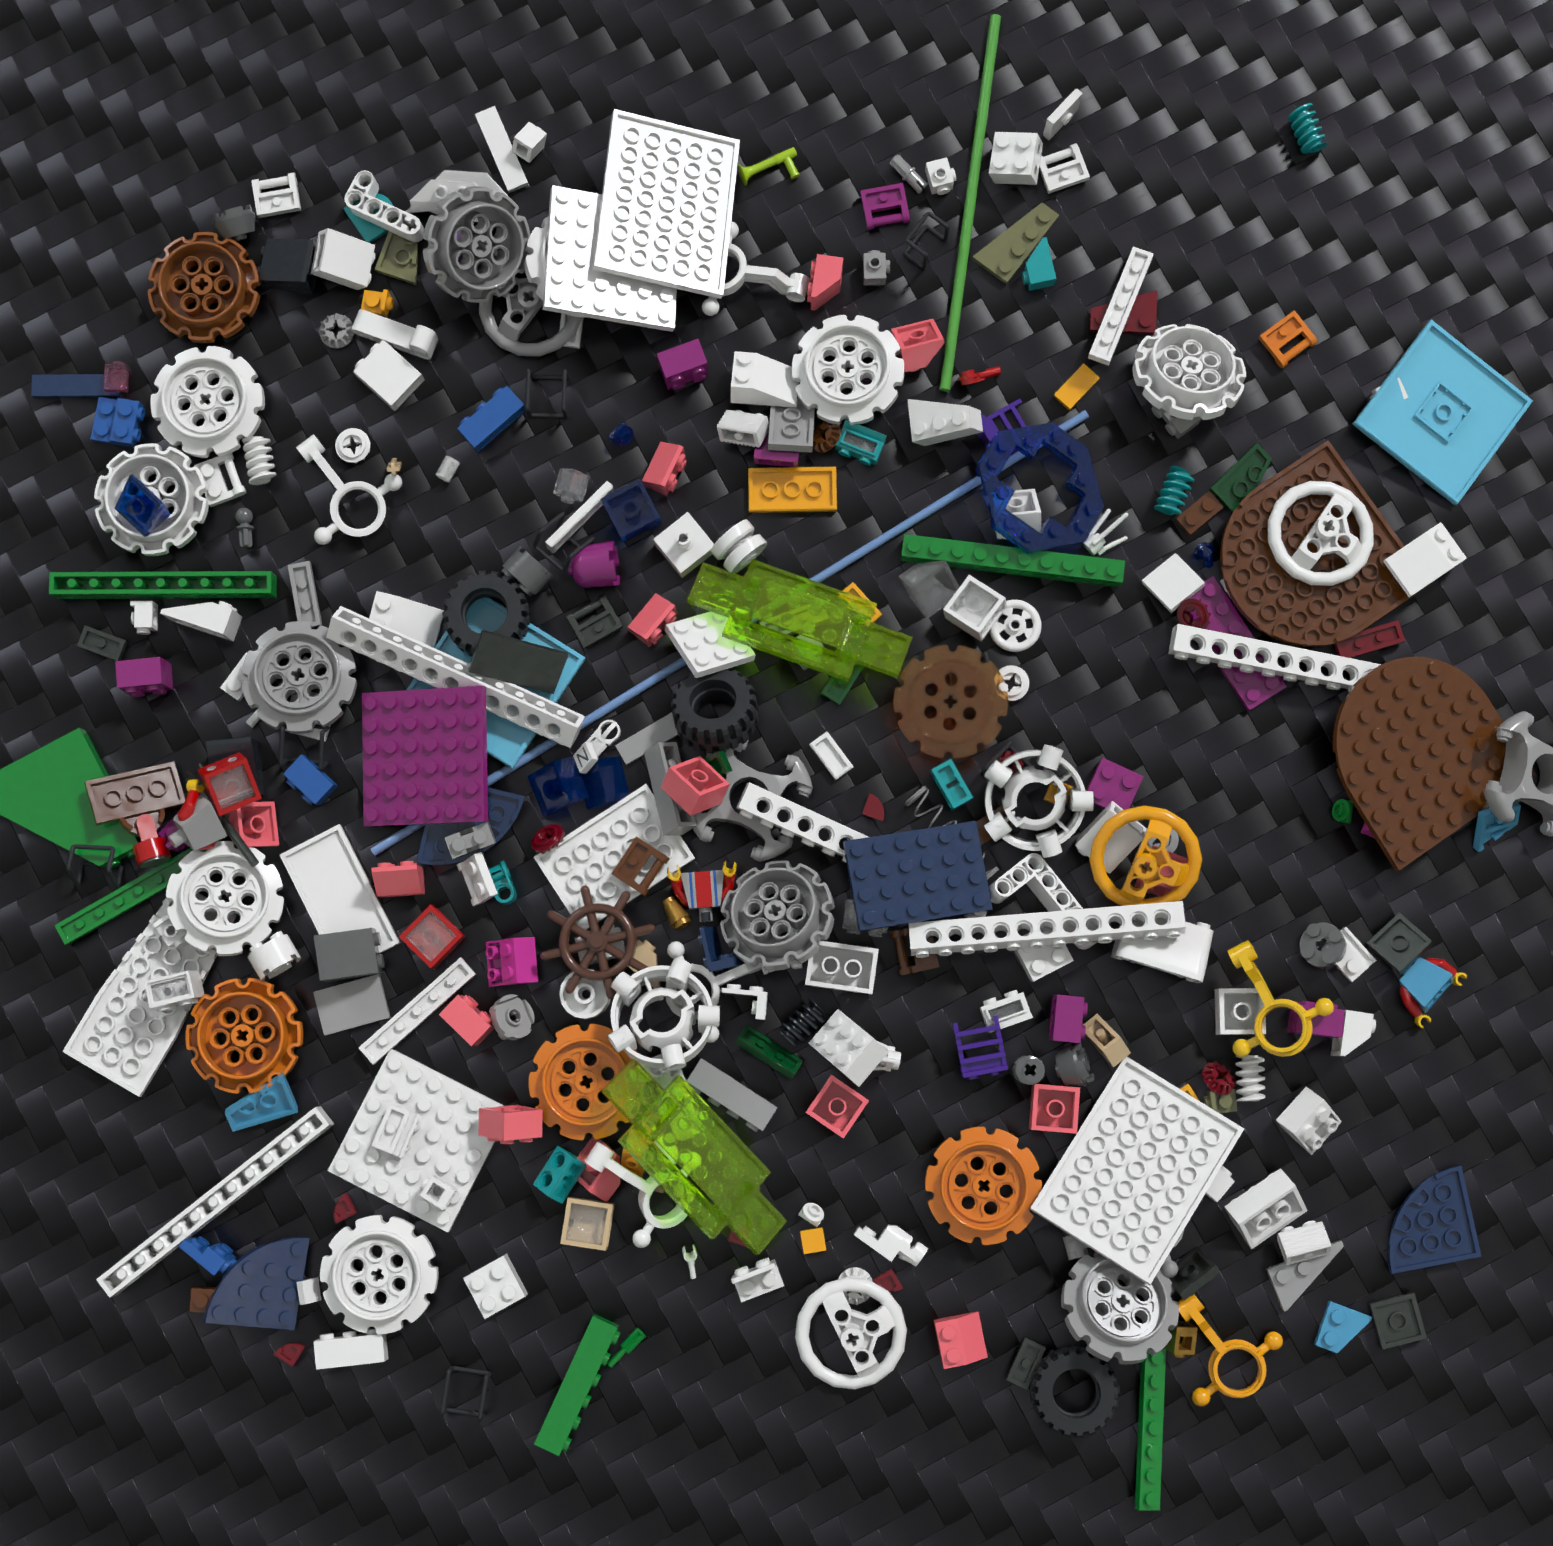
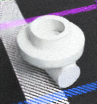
M806 1203L798 1214L815 1227H818L824 1218L822 1208L815 1203Z

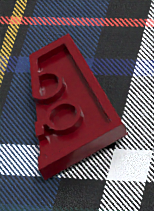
M1157 290L1137 296L1122 334L1154 335L1156 330ZM1109 304L1091 308L1089 332L1098 333Z

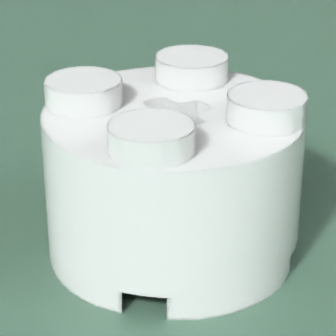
M282 931L273 934L270 937V941L265 944L259 942L252 946L248 956L261 981H265V976L267 975L271 979L292 967L290 962L294 959L296 962L301 960L287 934L284 935Z

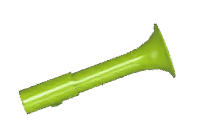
M794 147L749 167H742L737 164L739 176L746 186L748 179L752 175L782 162L785 163L791 179L800 176L792 161V158L797 156Z

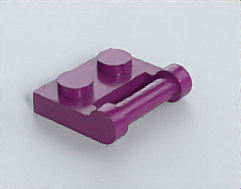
M903 183L860 191L867 230H872L876 226L903 222V224L910 223ZM901 208V213L872 218L871 213Z

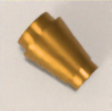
M674 896L662 902L671 928L674 927L676 931H679L691 923L690 915L675 900Z

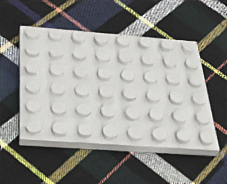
M614 109L611 119L593 270L721 299L724 293L740 140Z
M1126 1057L1122 1060L1030 1210L1150 1286L1244 1128Z

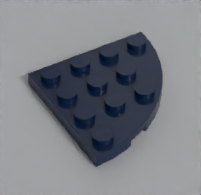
M488 787V821L497 843L516 820L525 796ZM484 822L425 824L416 863L445 865L462 862L474 854L485 852L496 843L452 859L445 837Z
M1462 1165L1444 1169L1428 1177L1407 1196L1400 1206L1393 1221L1388 1242V1265L1391 1274L1482 1257Z
M282 1238L266 1245H260L242 1256L222 1276L221 1282L209 1299L203 1322L295 1330L299 1306L296 1282L303 1281L310 1238Z

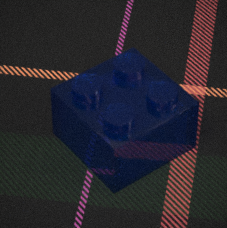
M640 479L601 498V502L622 543L662 523Z

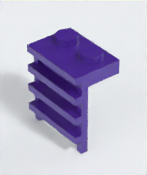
M1021 399L1014 401L988 417H985L984 414L981 415L983 432L977 433V436L982 439L987 453L994 459L995 463L1042 436L1040 432L1032 436L1015 407L1022 403ZM1011 411L1027 438L1026 440L1020 442L1005 417V412ZM996 417L1000 418L1015 444L1014 447L1009 449L993 419Z
M998 1015L993 1016L994 1025L959 1031L958 1024L953 1023L960 1060L959 1068L963 1078L967 1077V1080L980 1078L982 1074L989 1073V1076L1002 1074L1003 1070H1008ZM996 1031V1039L961 1045V1036ZM993 1044H998L999 1052L964 1058L963 1050Z

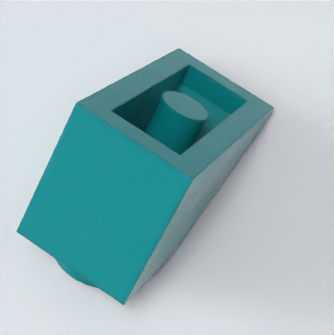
M1047 237L1041 239L1026 262L1024 271H1022L1023 284H1027L1029 291L1055 285L1056 275Z

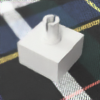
M688 512L653 539L655 546L681 578L712 555L711 548L714 545Z

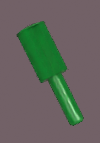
M636 1327L620 1345L622 1348L607 1362L610 1368L626 1353L629 1354L646 1337L643 1331Z

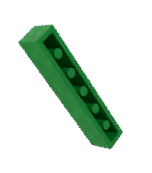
M596 1314L593 1315L534 1445L557 1456L562 1451H567L572 1441L568 1436L572 1429L577 1430L582 1419L578 1416L581 1408H587L591 1396L588 1395L591 1386L596 1388L601 1377L598 1371L601 1365L606 1366L611 1354L607 1351L611 1344H616L620 1336V1332L617 1331L619 1325Z

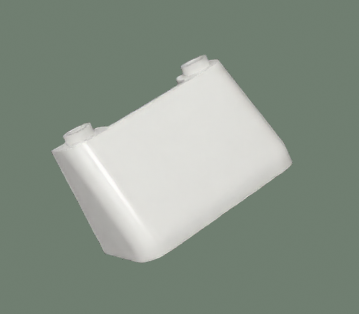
M1163 918L1155 919L1158 925H1165L1167 923ZM1141 920L1132 921V924L1136 927L1144 925ZM1185 922V933L1177 938H1168L1166 935L1158 936V938L1153 940H1146L1144 937L1129 942L1116 939L1111 957L1127 960L1131 963H1138L1177 975L1180 978L1185 977L1190 982L1202 983L1214 931L1210 929L1211 925L1197 922V925Z

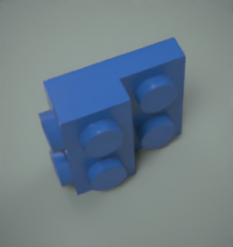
M99 397L90 439L95 442L134 448L141 438V429L139 428L141 421L145 418L144 406L139 401Z
M201 1236L184 1239L179 1247L214 1276L220 1273L224 1274L237 1261L235 1260L236 1257L232 1254L233 1250L228 1245L218 1243L209 1246L210 1243Z

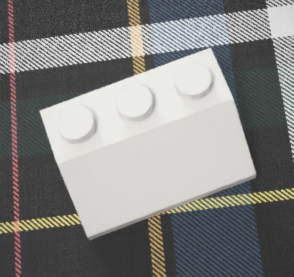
M1281 1168L1268 1175L1267 1178L1252 1186L1244 1194L1233 1199L1225 1206L1230 1219L1251 1249L1307 1212L1296 1185Z

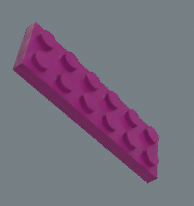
M1214 576L1204 581L1205 586L1192 597L1193 599H1201L1203 604L1208 605L1207 610L1211 615L1209 617L1210 623L1206 630L1255 639ZM1196 610L1191 612V614H1193L1194 620L1199 618V616L1196 615ZM1212 645V651L1220 655L1221 650L1219 646ZM1234 649V656L1242 659L1241 651ZM1256 653V660L1259 663H1263V656ZM1232 666L1230 669L1219 667L1247 711H1250L1287 687L1278 675L1266 677L1262 676V672L1258 671L1245 673L1241 672L1238 667Z

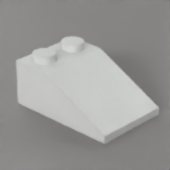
M734 352L731 403L797 407L796 386H798L799 382L793 381L791 366L758 353Z
M1440 522L1383 562L1407 596L1411 597L1467 558Z
M376 591L369 619L435 648L444 610Z
M219 601V604L208 602L165 608L160 612L173 622L233 642L242 620V616L237 613L236 608L222 601Z

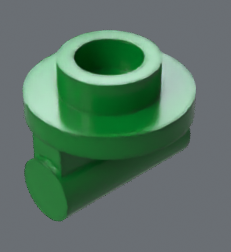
M1345 799L1337 800L1332 808L1333 818L1342 823L1351 824L1353 802Z

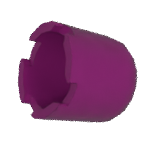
M610 541L586 546L572 558L568 567V574L573 575L575 582L581 587L619 585L620 575L616 576L615 567L619 566L617 547L614 546L615 542Z

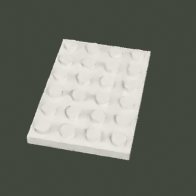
M645 784L563 838L564 841L559 843L558 847L553 848L551 852L539 853L534 856V859L569 913L572 914L575 910L584 906L580 891L583 885L589 887L593 904L602 903L614 907L624 891L630 893L627 903L641 895V893L611 874L636 836L670 858L667 864L664 863L648 889L668 877V867L669 871L674 873L677 871L676 865L682 868L693 861L695 857L680 835L663 836L655 797L647 784ZM651 855L635 879V882L638 884L642 882L656 861V857ZM596 914L597 922H600L609 915ZM587 916L577 923V925L585 930L590 928Z

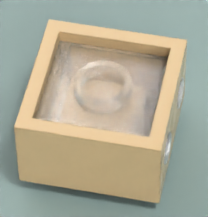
M568 1197L560 1244L606 1251L609 1244L615 1203Z

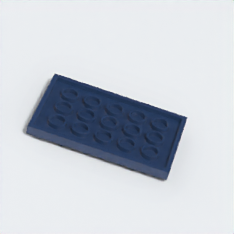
M976 821L843 842L859 932L993 910Z

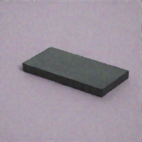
M482 630L468 671L554 694L567 661L568 653Z

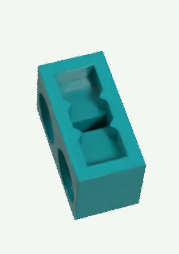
M951 759L931 769L930 774L952 811L973 799Z
M557 1146L533 1185L548 1197L563 1203L587 1164L571 1152Z

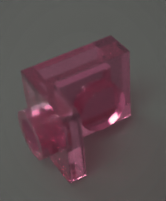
M121 361L105 364L104 390L106 392H128V377L132 374L131 368Z

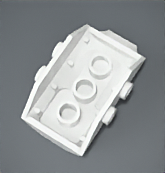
M444 170L435 180L431 179L410 200L411 207L405 212L410 214L429 211L438 214L439 209L437 205L441 200L452 192H459L463 195L465 188L471 186L490 188L493 190V195L496 192L507 194L488 173Z

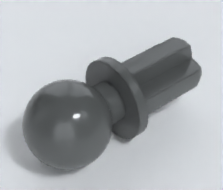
M240 508L235 514V519L240 524V526L236 527V531L239 534L240 548H250L253 546L252 530H254V526L249 524L253 520V514L247 508Z

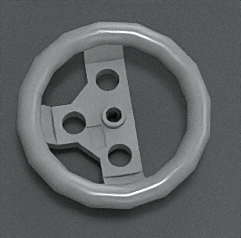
M515 277V285L519 289L514 294L507 292L502 295L506 298L508 311L502 318L499 327L492 313L493 294L490 295L489 301L479 302V316L485 332L500 348L518 356L540 357L559 350L575 335L583 317L569 316L564 328L554 337L539 343H521L518 341L520 334L543 305V300L535 292L537 289L536 283H530L527 278L518 279ZM521 314L523 320L517 324L511 321L513 315Z

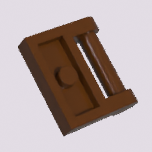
M636 836L611 874L646 896L649 892L647 889L664 863L667 864L670 858ZM651 855L657 858L642 882L638 884L635 882V879Z
M909 928L890 932L891 938H894L901 968L899 969L900 976L939 967L937 954H929L925 958H917L914 955L915 966L909 967L903 936L909 935ZM933 936L928 937L927 942L933 944Z

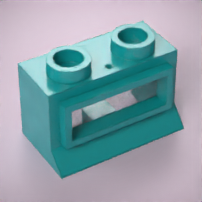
M845 419L835 449L844 457L850 458V456L858 458V461L868 466L871 464L876 465L886 442V435L859 424L850 425L849 420Z

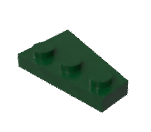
M1255 443L1209 490L1232 514L1238 504L1261 482L1272 458L1258 443Z

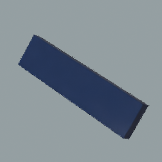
M119 374L32 375L31 396L33 398L121 397V376Z

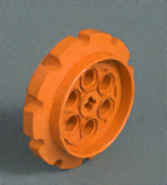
M248 978L247 983L243 985L240 979H230L214 986L215 994L213 996L204 994L198 1000L199 1003L195 1004L191 1015L195 1018V1023L186 1027L187 1050L195 1051V1057L191 1060V1063L204 1080L214 1077L216 1088L239 1094L242 1092L243 1087H247L249 1093H255L266 1085H262L268 1082V1087L272 1086L273 1083H269L276 1075L279 1076L284 1072L286 1077L296 1064L298 1056L294 1054V1048L301 1047L303 1044V1025L301 1021H295L293 1018L294 1014L298 1012L294 1002L285 992L275 994L273 992V984L261 981L260 979ZM253 1008L258 1011V1017L254 1021L249 1018V1012ZM232 1011L235 1013L236 1019L234 1023L229 1024L227 1014ZM266 1026L270 1027L272 1031L268 1039L264 1038L262 1034ZM242 1031L248 1032L246 1035L247 1040H241L243 1036ZM222 1032L227 1037L223 1045L218 1042V1036ZM257 1047L262 1049L263 1052L259 1060H256L253 1056V1052ZM235 1050L240 1054V1060L237 1063L231 1060V1054Z
M590 1024L586 1031H583L580 1025L566 1027L556 1032L557 1041L555 1043L545 1041L533 1059V1062L538 1065V1070L529 1074L530 1096L539 1099V1105L535 1108L543 1110L542 1120L549 1127L558 1124L561 1127L560 1134L565 1137L584 1140L586 1134L591 1133L594 1139L597 1140L610 1136L619 1130L618 1122H630L641 1105V1101L637 1100L636 1094L645 1090V1083L638 1082L634 1077V1060L623 1050L617 1053L607 1035L612 1033L613 1029L609 1027ZM588 1053H594L597 1057V1061L593 1066H589L585 1062V1057ZM567 1061H572L575 1064L576 1068L572 1074L564 1071V1065ZM606 1067H611L614 1070V1077L611 1080L604 1079L602 1075ZM584 1076L593 1079V1082L590 1083V1088L587 1085H582L581 1082L584 1081ZM565 1083L569 1084L572 1088V1092L568 1097L560 1093V1087ZM602 1090L609 1091L611 1095L607 1103L599 1100V1093ZM581 1098L589 1101V1108L586 1111H581L578 1108L577 1103Z
M983 1126L961 1130L959 1140L955 1141L953 1138L948 1137L936 1149L933 1155L937 1158V1164L927 1167L925 1190L933 1193V1198L928 1200L929 1208L939 1224L948 1222L950 1224L948 1232L964 1242L972 1243L975 1237H979L983 1245L1004 1242L1007 1240L1006 1234L1008 1231L1019 1234L1034 1217L1030 1213V1207L1042 1190V1181L1034 1178V1173L1039 1170L1038 1163L1029 1148L1018 1149L1017 1143L1019 1139L1004 1130L996 1128L992 1134H987L986 1128ZM974 1157H980L983 1161L982 1167L978 1170L973 1169L970 1164ZM998 1162H1002L1005 1166V1171L1001 1175H996L993 1172V1166ZM958 1174L966 1175L967 1182L964 1186L956 1185L955 1178ZM980 1180L983 1182L988 1180L987 1186L989 1188L986 1191L984 1189L978 1190L980 1187L978 1182ZM1005 1184L1010 1185L1012 1189L1008 1197L1000 1195V1188ZM965 1196L973 1198L974 1204L971 1208L967 1209L962 1206V1199ZM989 1201L996 1204V1210L992 1214H987L984 1211V1205Z

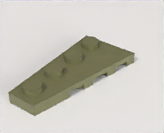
M1040 203L976 253L972 260L1007 285L1059 218V214L1044 203Z

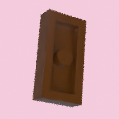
M1209 490L1181 513L1175 521L1190 536L1222 510L1224 506Z

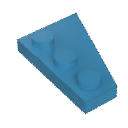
M284 1072L272 1079L269 1083H273L272 1086L268 1087V1082L262 1085L266 1086L260 1089V1091L249 1093L225 1109L226 1118L233 1132L298 1113V1105Z

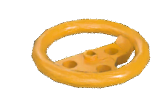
M1144 805L1124 809L1105 821L1093 839L1089 861L1094 881L1105 896L1120 906L1176 902L1184 899L1199 878L1202 855L1198 838L1185 820L1167 809ZM1144 819L1149 820L1144 837L1124 885L1120 890L1115 887L1106 873L1103 860L1106 844L1114 832L1127 823ZM1172 829L1177 832L1185 843L1188 856L1187 863H1179L1172 860L1166 849ZM1150 838H1158L1161 844L1153 848L1147 842ZM1169 866L1174 872L1170 876H1164L1161 873V869ZM1139 878L1144 884L1140 888H1135L1131 885V881ZM1165 883L1170 886H1177L1163 896L1144 898L1147 889L1158 884Z

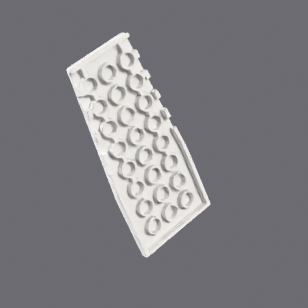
M200 893L196 895V898L200 901L207 899V897ZM167 898L162 902L163 905L156 915H153L149 920L150 923L143 933L139 934L130 951H127L124 955L123 961L118 968L114 969L101 987L62 1051L138 1097H142L176 1040L193 1004L180 1006V1003L176 1004V1009L159 1012L157 1008H150L144 981L188 970H197L200 972L203 985L217 957V950L215 948H210L207 953H204L187 943L178 948L175 946L168 947L157 928L153 925V923L168 914L167 908L173 905L174 902L167 900ZM210 911L205 915V919L214 921L218 914ZM231 914L228 917L230 923L234 922L236 914ZM173 926L168 930L170 935L175 933ZM171 988L165 990L167 995L172 993Z

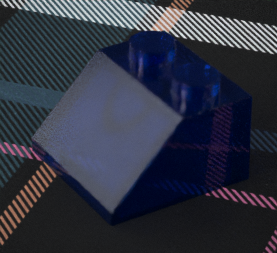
M573 756L555 760L528 776L543 817L577 805L589 798Z

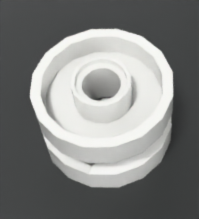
M747 519L729 529L711 548V553L717 560L725 559L723 566L730 575L745 568L767 546V542L760 534L753 535L754 527Z
M574 972L570 973L561 984L559 994L561 1004L565 1010L574 1017L584 1019L595 1018L605 1012L611 999H608L606 996L603 981H591L581 978L574 992L568 994L565 991V987ZM584 990L590 991L591 995L587 999L582 996Z

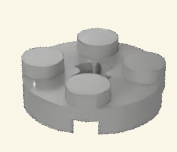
M509 994L498 999L489 1010L492 1024L501 1039L519 1040L530 1033L531 1024L534 1023V1013L530 1004L525 999L521 1000L517 998V995ZM509 1013L516 1016L514 1022L510 1019Z

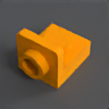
M385 289L383 292L364 290L361 310L388 317L389 310L393 309L394 299L389 291Z

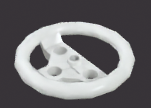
M1308 481L1290 488L1275 502L1267 522L1268 544L1276 562L1291 577L1309 585L1333 586L1351 579L1366 565L1374 545L1373 523L1365 505L1350 490L1332 482ZM1311 494L1330 496V501L1291 557L1287 553L1281 539V523L1286 510L1298 499ZM1331 508L1339 509L1341 516L1339 518L1334 517L1331 514ZM1351 511L1359 525L1360 541L1349 531L1347 516ZM1338 538H1344L1347 541V548H1342L1338 545ZM1314 543L1317 546V553L1310 552L1307 544ZM1336 553L1346 561V565L1343 568L1332 572L1311 571V568L1316 564L1321 555Z
M846 1277L825 1283L807 1298L797 1317L795 1340L801 1360L815 1377L833 1387L855 1390L878 1383L894 1370L905 1349L907 1327L902 1308L888 1290L870 1280ZM844 1292L865 1293L879 1301L881 1306L868 1314L853 1310ZM822 1303L857 1375L836 1373L825 1367L813 1353L809 1339L812 1317ZM838 1310H845L848 1313V1317L844 1321H838L835 1318V1313ZM870 1320L877 1321L879 1323L878 1329L868 1331L866 1329L867 1322ZM893 1328L891 1347L884 1360L878 1363L873 1354L877 1338ZM852 1333L855 1337L848 1338V1334ZM859 1351H865L868 1354V1359L865 1362H858L855 1359Z

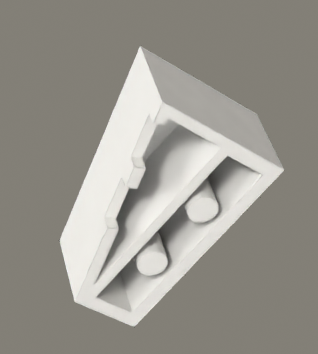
M908 399L911 436L914 443L927 446L983 432L981 410L966 405Z

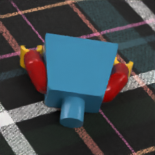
M1418 958L1413 965L1402 973L1403 977L1399 981L1401 986L1399 992L1405 1007L1415 1017L1416 1025L1424 1028L1421 1025V1019L1425 1017L1430 1023L1431 1018L1422 1014V1012L1426 1013L1451 983L1455 986H1463L1458 982V976L1467 979V975L1465 973H1457V970L1444 959Z

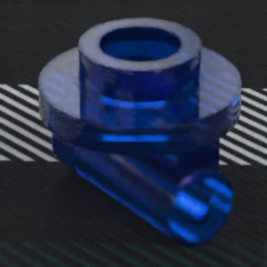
M623 421L608 435V438L618 446H625L633 438V429Z
M1200 543L1196 546L1193 556L1196 560L1203 559L1205 567L1210 568L1213 566L1212 553L1215 547L1212 543Z

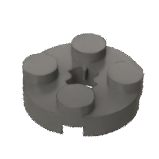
M1330 923L1310 924L1301 936L1300 953L1314 967L1329 968L1336 962H1340L1346 953L1347 943L1343 934L1336 926ZM1322 940H1327L1326 943H1329L1328 948L1319 951L1318 943L1322 942Z

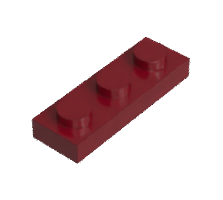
M1399 620L1363 630L1353 637L1334 645L1338 656L1353 658L1403 643L1405 639Z

